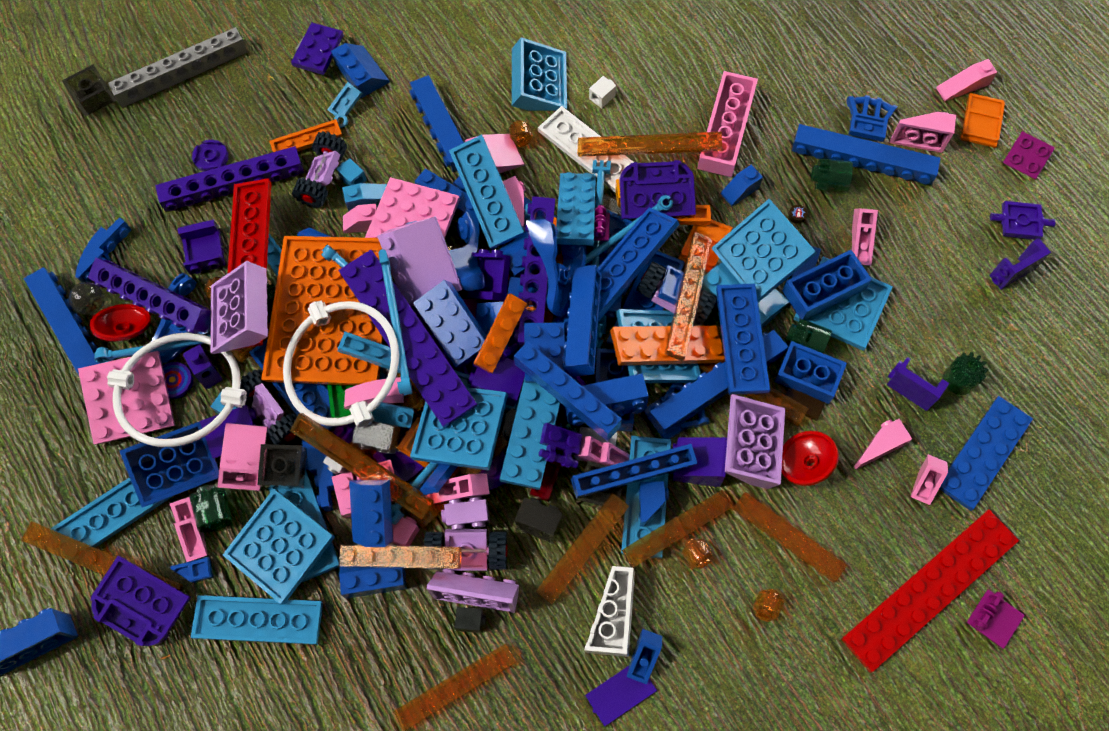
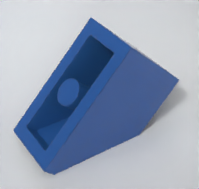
M751 164L730 181L722 190L721 195L731 206H734L760 188L763 176Z
M664 481L639 483L640 527H644L661 510L665 500L669 499L668 488H665Z
M642 629L626 677L647 684L662 649L661 635Z

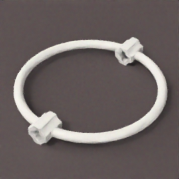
M322 300L313 302L308 308L310 316L295 331L285 353L283 379L287 395L294 407L304 417L315 423L326 426H342L355 422L359 428L368 426L374 420L371 412L386 398L397 375L399 346L395 332L387 319L369 305L344 301L326 306ZM343 309L359 310L375 318L387 334L391 349V363L387 379L381 391L371 403L368 404L366 401H361L351 405L349 410L352 415L341 418H327L317 415L301 403L293 387L291 364L295 348L304 332L313 323L318 327L330 322L331 316L329 313Z
M176 333L158 338L143 346L126 362L121 370L113 369L109 371L107 376L108 386L114 388L113 409L121 427L134 439L157 447H175L189 444L214 431L228 417L233 407L242 408L247 400V392L244 389H240L241 376L238 363L230 350L221 352L227 359L232 371V388L225 387V389H222L220 402L225 407L220 414L207 426L193 434L174 439H159L149 437L137 431L128 422L123 413L121 404L122 389L129 390L134 385V374L130 372L131 369L143 356L159 346L182 340L199 341L211 345V337L199 333Z

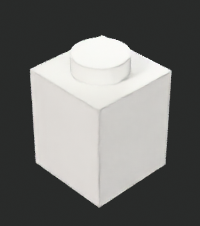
M604 76L589 88V99L601 109L616 94V85L612 80H608Z

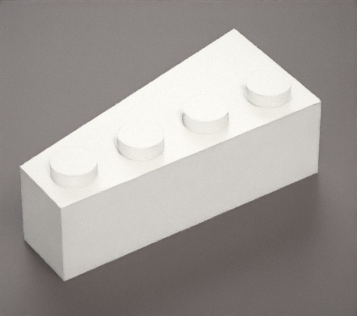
M612 566L588 642L584 649L586 653L629 657L635 580L634 568Z

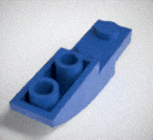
M119 217L107 230L101 227L88 242L80 257L75 277L83 285L87 286L92 281L88 279L95 257L111 261L108 254L131 231V228L123 219Z
M305 432V439L302 440L304 451H307V458L304 459L306 470H309L312 475H316L314 479L316 487H319V495H317L318 506H321L325 512L333 511L331 491H335L332 476H336V474L327 469L328 465L323 463L327 456L323 448L309 432Z

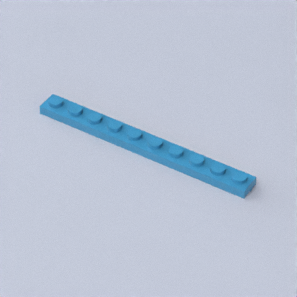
M344 332L337 352L390 369V347ZM454 370L464 386L470 388L471 384L467 383L470 375ZM519 393L514 407L506 404L504 410L516 414L521 393Z

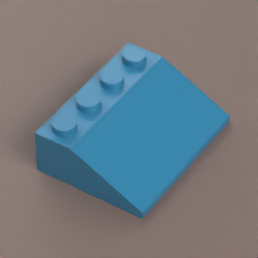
M520 37L512 48L513 107L527 111H557L562 106L567 110L565 51Z
M722 262L711 269L699 281L698 288L700 289L699 293L706 290L717 297V285L740 283ZM776 289L758 302L762 329L790 303ZM716 300V303L714 304V306H715L716 308H718V302H717V300Z

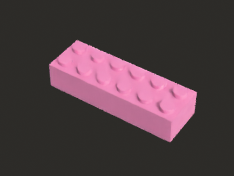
M726 71L723 72L697 169L732 177L758 79Z

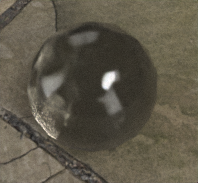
M91 282L78 283L69 293V304L77 313L82 315L97 313L105 302L102 289Z

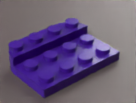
M680 160L652 163L634 162L622 171L619 177L621 220L639 218L649 207L653 208L657 205L659 198L664 195L671 198L663 200V205L668 206L670 200H673V205L668 211H660L661 213L670 217L696 215L694 175L690 168Z
M117 556L92 594L90 601H92L91 607L96 621L106 624L133 640L137 645L154 646L159 645L169 637L170 634L168 633L191 597L122 556Z

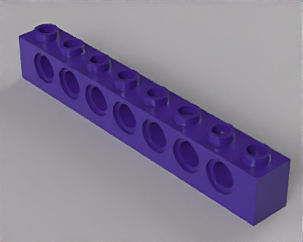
M296 146L160 183L155 186L159 203L164 211L167 212L185 206H192L195 203L210 201L220 196H227L234 192V184L267 178L271 182H277L288 177L303 174L304 170Z
M533 196L532 203H528L527 214L531 215L530 220H536V217L541 216L553 223L555 198ZM526 223L525 232H529V231H528V227H527V223ZM530 235L528 238H524V250H527V255L522 257V268H525V274H521L520 286H523V292H519L518 298L527 303L526 307L532 305L536 307V310L528 311L525 307L518 321L519 329H515L514 341H518V348H522L524 345V323H544L548 276L541 256L536 257L532 255L533 252L538 251ZM536 269L540 273L533 275L530 271ZM534 287L538 291L536 293H531L528 291V289Z
M95 257L88 279L95 282L94 285L101 288L107 287L108 292L117 295L119 293L120 298L128 301L133 300L132 304L139 307L145 306L146 311L154 314L159 313L160 318L169 321L171 319L173 320L172 324L179 327L185 326L187 327L186 331L190 333H207L211 323V309L111 261Z

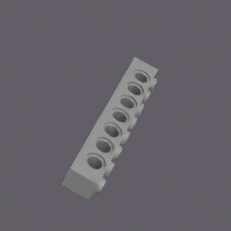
M235 27L113 80L108 84L113 95L123 108L248 53Z

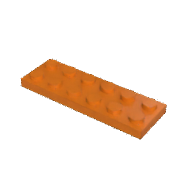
M717 326L612 327L610 330L618 366L723 363L725 361Z

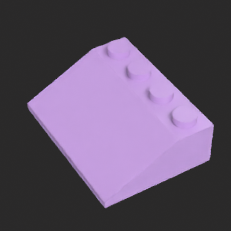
M436 216L389 229L377 235L382 249L386 250L389 257L390 271L395 284L410 307L415 306L413 302L443 280L451 282L457 291L462 290Z
M245 261L211 285L212 354L255 345L268 337L266 268Z
M734 394L731 395L725 473L749 485L765 489L781 484L785 408Z
M443 569L442 572L436 571L426 588L435 600L515 613L519 593V585H516V582L513 580L504 579L503 582L495 581L494 577L483 576V579L475 578L474 574L465 572L463 575H457L455 571Z

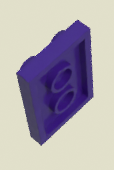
M311 22L291 61L292 66L324 75L333 58L331 51L339 46L344 36L343 31Z

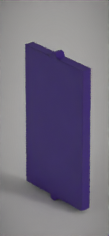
M627 666L585 696L593 708V713L597 714L605 727L657 691L650 679L647 684L626 677L629 666Z

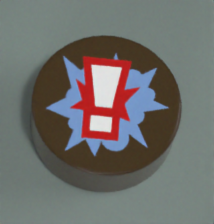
M802 205L792 206L788 213L790 221L797 224L804 222L808 214L807 209Z

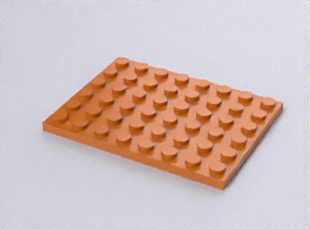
M284 236L262 381L284 383L283 364L287 347L295 331L310 316L308 308L311 303L322 300L327 306L344 301L359 302L338 271L342 267L333 260L329 262L321 255L323 248L326 245L331 246L348 263L372 249L380 261L379 251L382 247L378 238ZM343 309L329 313L331 316L330 322L318 327L313 323L304 332L295 348L291 364L292 383L356 386L379 380L380 366L337 352L344 332L382 345L384 344V338L365 312Z

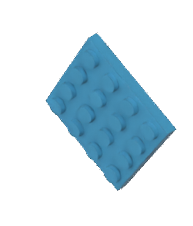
M770 199L764 202L711 248L740 284H755L758 302L817 254Z
M823 256L820 261V264L830 259ZM871 277L872 281L866 290L804 321L796 313L793 320L864 351L893 286Z
M618 309L616 312L619 327L688 326L687 318L683 319L670 311ZM698 364L627 365L629 375L643 374L645 383H693L701 375Z
M467 388L478 406L445 428H443L425 401L410 458L417 461L490 470L508 397L507 393Z
M273 489L223 553V556L278 603L284 605L335 536L282 493Z

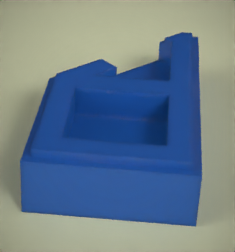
M209 557L170 566L171 570L191 583L213 578L211 559Z

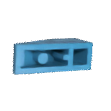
M359 183L342 187L348 211L357 205L376 204L378 207L387 184Z

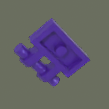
M545 423L542 429L540 444L547 446L546 450L540 449L539 457L545 458V461L548 462L555 461L561 463L563 467L576 468L578 460L572 459L571 454H579L582 434ZM555 449L563 451L562 455L557 454Z

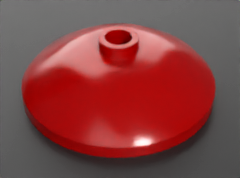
M133 304L114 305L96 313L90 321V329L93 335L102 340L122 342L136 338L145 332L151 323L149 312L143 307Z
M805 431L794 435L783 445L781 469L783 476L791 483L801 486L815 485L824 481L834 472L838 464L839 453L837 446L828 435L822 432Z

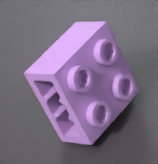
M481 496L471 497L468 502H463L461 499L449 500V504H444L445 509L441 510L442 522L446 523L448 527H452V530L466 529V525H472L474 528L486 527L485 523H490L488 502L486 499L483 500Z

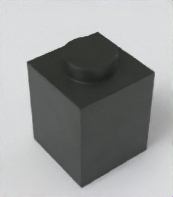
M457 607L454 629L462 632L481 633L482 628L486 627V615H483V610Z

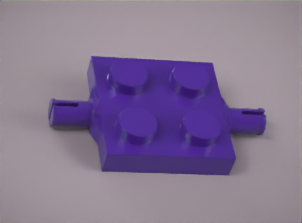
M1004 201L1002 203V214H990V221H1001L1003 236L1041 239L1043 237V226L1054 227L1056 223L1055 219L1044 218L1041 204Z

